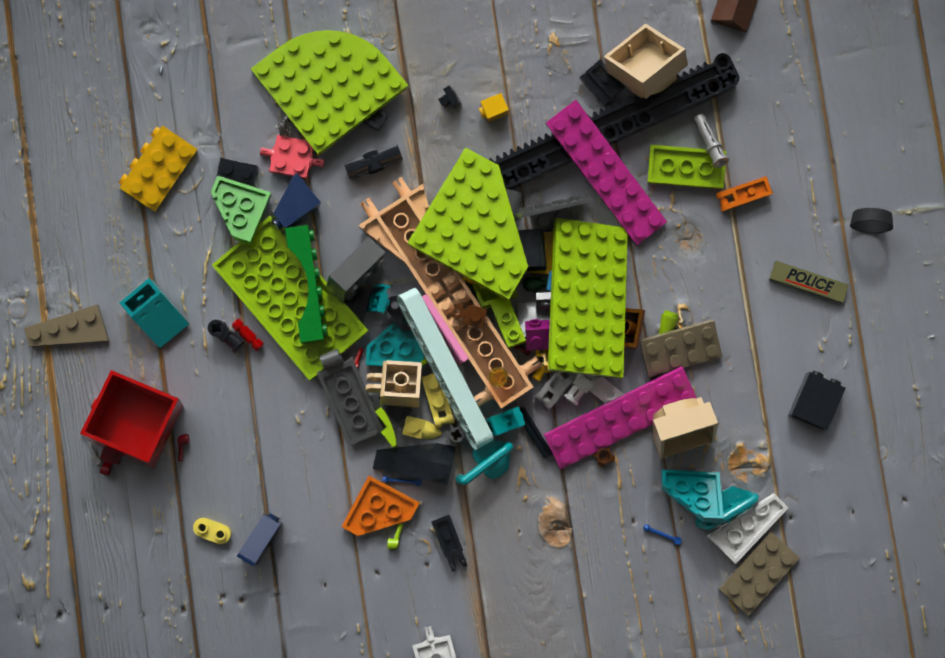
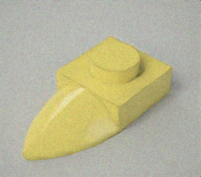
M406 416L402 434L419 439H434L441 436L442 432L439 428L436 429V426L429 421Z

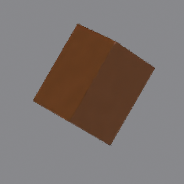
M717 0L711 21L746 33L757 0Z
M625 308L624 348L638 349L645 310Z

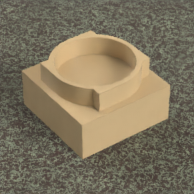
M647 24L643 25L604 56L607 73L625 84L631 92L645 99L652 94L666 89L677 80L676 74L688 66L685 48Z
M702 397L684 399L662 406L653 415V441L660 459L715 442L718 422L711 403H704Z

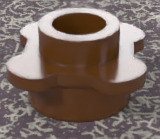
M610 446L593 453L599 467H604L605 464L615 461V456L612 455Z

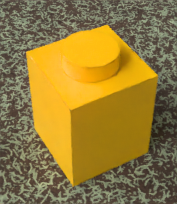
M502 93L480 101L481 107L478 108L482 119L486 118L488 123L509 114V109Z

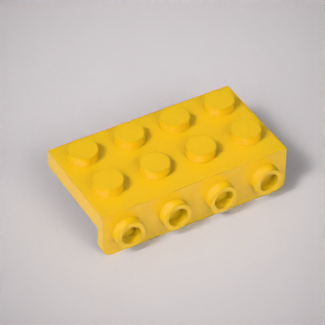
M163 125L161 128L156 127L150 135L153 137L150 144L145 143L139 151L142 153L139 160L136 158L129 166L132 169L128 175L124 173L118 182L121 185L119 189L154 212L197 151V148Z

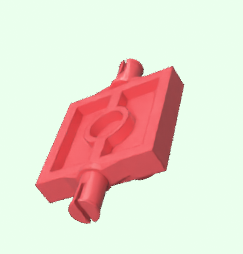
M277 135L272 150L262 147L260 149V156L271 157L270 173L290 177L298 174L301 179L307 180L312 165L324 167L325 160L314 158V149L306 140Z

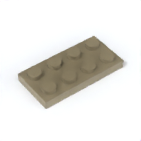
M713 319L640 339L639 342L648 377L667 373L679 367L684 368L723 357Z
M769 531L718 589L749 616L800 557Z

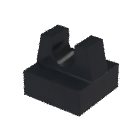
M450 85L443 89L445 95L438 99L444 108L450 104L455 108L462 104Z

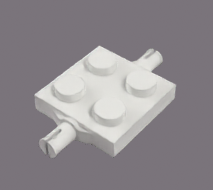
M432 626L424 628L427 639L422 643L412 646L415 658H457L451 636L434 637Z

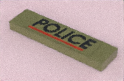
M779 261L774 262L769 277L770 280L839 303L844 302L849 284Z

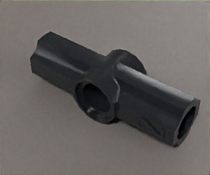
M396 144L380 151L373 150L367 152L361 158L345 163L344 166L351 180L367 173L374 174L380 172L386 166L402 161L403 158Z

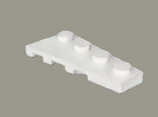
M771 494L707 537L736 564L789 507L776 494Z

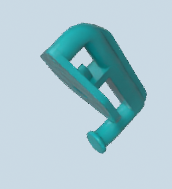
M493 440L477 450L473 449L472 456L478 465L465 475H457L455 478L458 485H467L483 472L491 479L500 477L509 469L513 444L511 442Z
M734 486L721 491L724 512L723 523H728L753 507L759 501V495ZM698 518L695 521L697 528L707 531L722 524L702 522Z

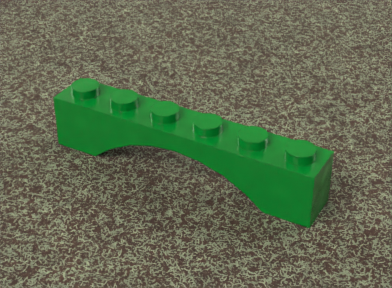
M308 225L285 228L287 247L300 260L308 281L307 305L303 316L298 322L300 343L308 344L326 341L325 336H328L327 324L323 325V317H326L324 305L321 306L320 298H323L322 287H318L317 279H320L319 267L316 268L315 260H318L317 250L313 249L312 241H315L314 230H311Z

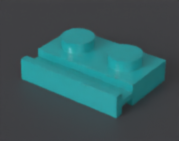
M377 284L372 286L375 290L370 295L367 312L373 314L384 313L388 309L389 294H386V291L390 289V285Z

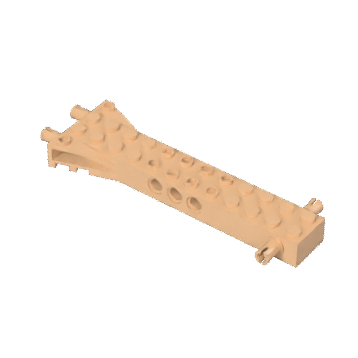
M400 177L398 182L401 186H399L396 180L392 185L401 198L381 211L377 210L371 198L366 199L369 207L364 201L361 202L360 206H362L369 219L358 226L382 247L404 262L424 293L429 296L486 386L485 390L474 396L475 401L481 399L477 402L478 407L492 399L502 409L533 389L528 375L542 367V365L538 362L532 366V364L538 361L536 356L522 366L519 365L487 315L485 316L482 329L463 324L465 318L454 319L451 317L452 314H460V309L455 308L454 304H460L466 310L468 304L477 307L481 306L459 273L408 246L409 239L428 210L429 205L423 184L410 191L403 178Z

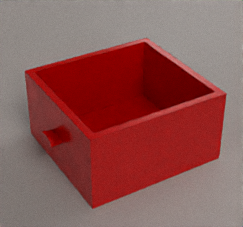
M110 370L98 397L94 399L91 405V411L80 435L89 442L154 469L182 411L183 404L177 397Z

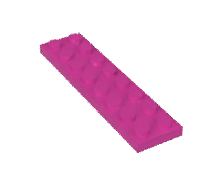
M574 100L545 123L620 225L627 231L635 245L641 243L667 223L666 219L577 100Z
M679 367L543 435L559 468L562 469L652 425L653 415L662 406L684 399L697 398L684 368Z

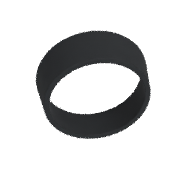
M880 208L857 209L853 211L850 227L865 233L888 232L893 229V216L890 211Z

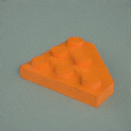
M368 475L341 527L360 536L412 519L420 502Z

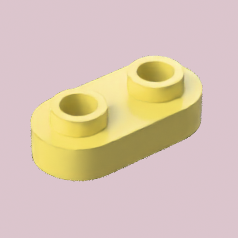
M199 518L193 525V531L197 536L217 544L228 542L232 536L231 529L227 525L209 518ZM201 524L206 526L205 531L200 530ZM219 531H223V538L218 537Z

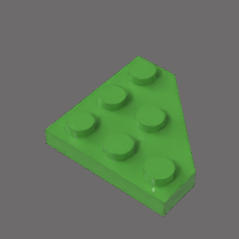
M217 176L211 190V195L234 240L251 245L271 199V192Z

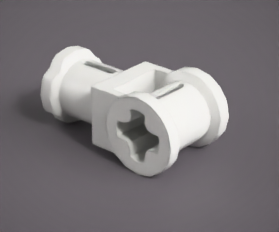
M578 374L572 383V388L563 396L578 406L580 398L584 393L587 394L592 389L600 376Z

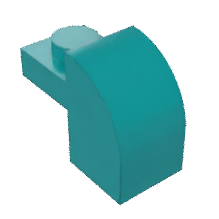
M519 406L485 419L493 437L525 425Z

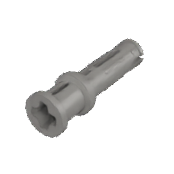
M699 114L695 116L693 121L706 144V153L710 155L713 167L720 168L725 166L729 162V158L724 154L722 144L716 140L705 115Z

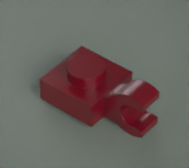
M103 448L100 459L105 460L100 469V473L110 476L113 465H120L122 455Z

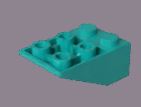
M150 278L119 302L130 317L160 349L190 324L155 281Z

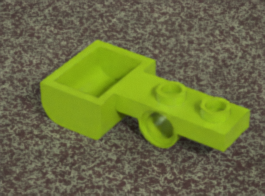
M472 283L481 308H492L508 349L525 343L526 339L510 300L518 297L517 291H514L508 301L481 285Z

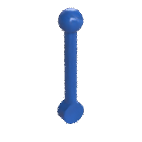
M387 476L382 478V482L385 484L388 482L409 483L416 486L422 484V480L418 478L416 480L392 479Z
M648 524L643 526L645 532L650 531L670 539L677 545L682 541L680 537H673L655 530Z

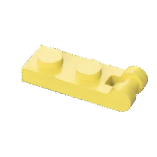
M434 373L421 377L436 429L441 428L442 425L447 423L449 425L454 424L455 421L449 402ZM445 411L447 416L439 418L438 412Z

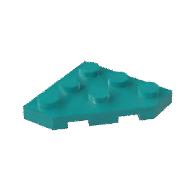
M406 318L403 319L404 324H408ZM394 322L367 345L366 365L383 366V362L387 360L420 363L424 360V353L412 330L404 331Z
M661 471V485L664 492L702 522L723 523L724 512L720 472Z

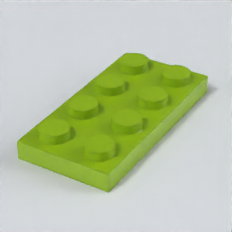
M650 145L647 183L723 190L725 166L714 168L712 165L713 161L710 155L706 153V149Z

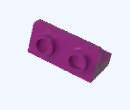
M550 319L525 321L526 350L549 349Z

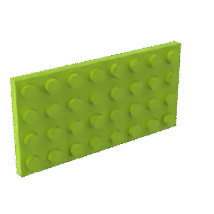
M269 216L260 223L251 245L239 241L214 262L212 266L311 381L317 376L318 371L324 370L319 356L338 349L342 355L369 331L345 303L342 304L326 289L327 282L320 275V279H317L318 287H322L323 298H320L321 306L324 305L326 317H323V325L327 324L328 336H325L326 341L308 344L300 343L298 322L303 316L308 300L306 272L297 256L287 247L286 234L274 228L271 220L272 217Z
M563 218L554 219L548 351L549 371L623 378L628 233L623 227Z

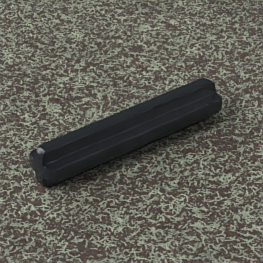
M520 407L519 409L523 414L525 422L523 426L543 458H548L552 455L551 449L525 407Z

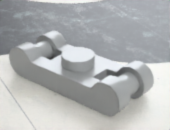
M556 371L534 399L538 402L541 401L546 405L545 408L550 410L578 374L567 373L569 377L565 379L561 376L562 372ZM547 391L554 395L551 400L545 396Z

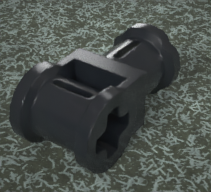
M215 319L208 324L207 329L210 335L226 343L232 348L233 353L237 352L244 344L245 339H241L234 334L224 321ZM214 325H221V332H214L216 330Z

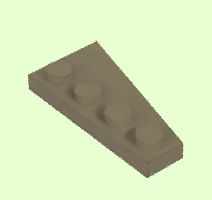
M99 305L87 307L24 328L30 347L110 341Z

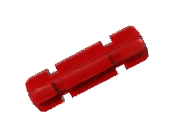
M241 319L235 320L232 327L239 331L241 337L248 344H252L251 347L255 351L260 350L264 345L261 339H257V335L247 325L244 326V322Z

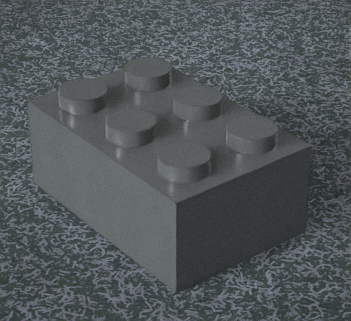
M368 237L329 275L326 289L342 304L346 300L350 301L356 295V290L359 287L363 288L370 281L369 277L372 274H378L383 268L381 265L385 261L384 256L386 252Z

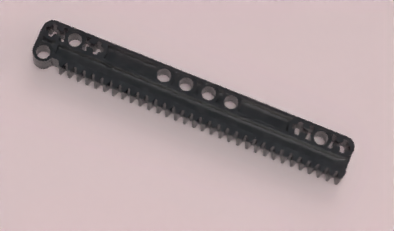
M720 53L710 65L703 62L701 67L697 65L694 70L690 68L688 73L683 71L681 76L676 74L677 80L663 91L652 94L647 99L644 97L640 98L636 94H634L633 99L628 96L626 102L621 99L619 105L614 102L612 108L609 105L605 111L601 108L599 115L594 111L590 119L607 142L612 145L732 91L738 84L740 77L730 56L726 53ZM717 61H724L726 67H720L717 64ZM727 78H728L729 80H731V79L733 80L732 84H731L730 81H728V82H726V83H724V82L726 81ZM708 85H714L717 91L711 92L708 89ZM694 93V95H700L697 99L696 97L692 98V94ZM642 115L646 116L649 122L642 123L639 117ZM628 123L632 129L625 131L622 128V124ZM611 131L614 134V138L609 139L604 133ZM551 132V136L545 133L544 139L539 136L537 143L532 139L530 146L525 142L523 149L517 146L516 152L510 149V155L503 152V158L496 155L494 163L499 165L502 178H506V180L511 179L509 185H506V183L504 185L506 189L512 190L568 165L573 160ZM538 162H540L541 165L545 164L542 170L540 167L536 168ZM520 170H526L529 175L525 178H521L518 175V172Z

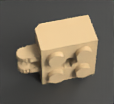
M384 361L382 373L367 374L368 381L381 382V384L366 385V391L380 393V405L419 407L422 363Z

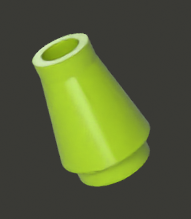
M664 310V313L661 314L659 334L674 330L679 321V314Z

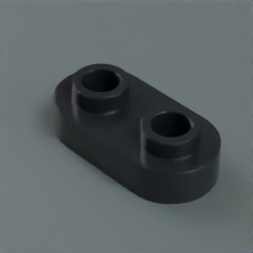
M397 296L388 298V313L400 329L410 331L409 324L403 323L405 316L400 307L398 306V308L393 309L391 306L393 302H397Z

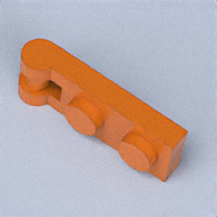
M767 176L718 192L716 197L722 205L720 206L721 211L725 212L770 196L773 192ZM732 195L733 202L728 203L727 196Z

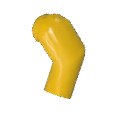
M544 361L540 362L542 367L535 370L532 378L540 382L544 373L555 372L544 368Z

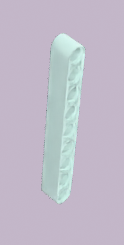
M413 288L398 295V305L469 443L477 450L492 442L494 439L493 434L421 294L416 288Z

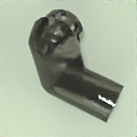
M286 114L278 125L279 133L282 137H288L292 132L291 120Z

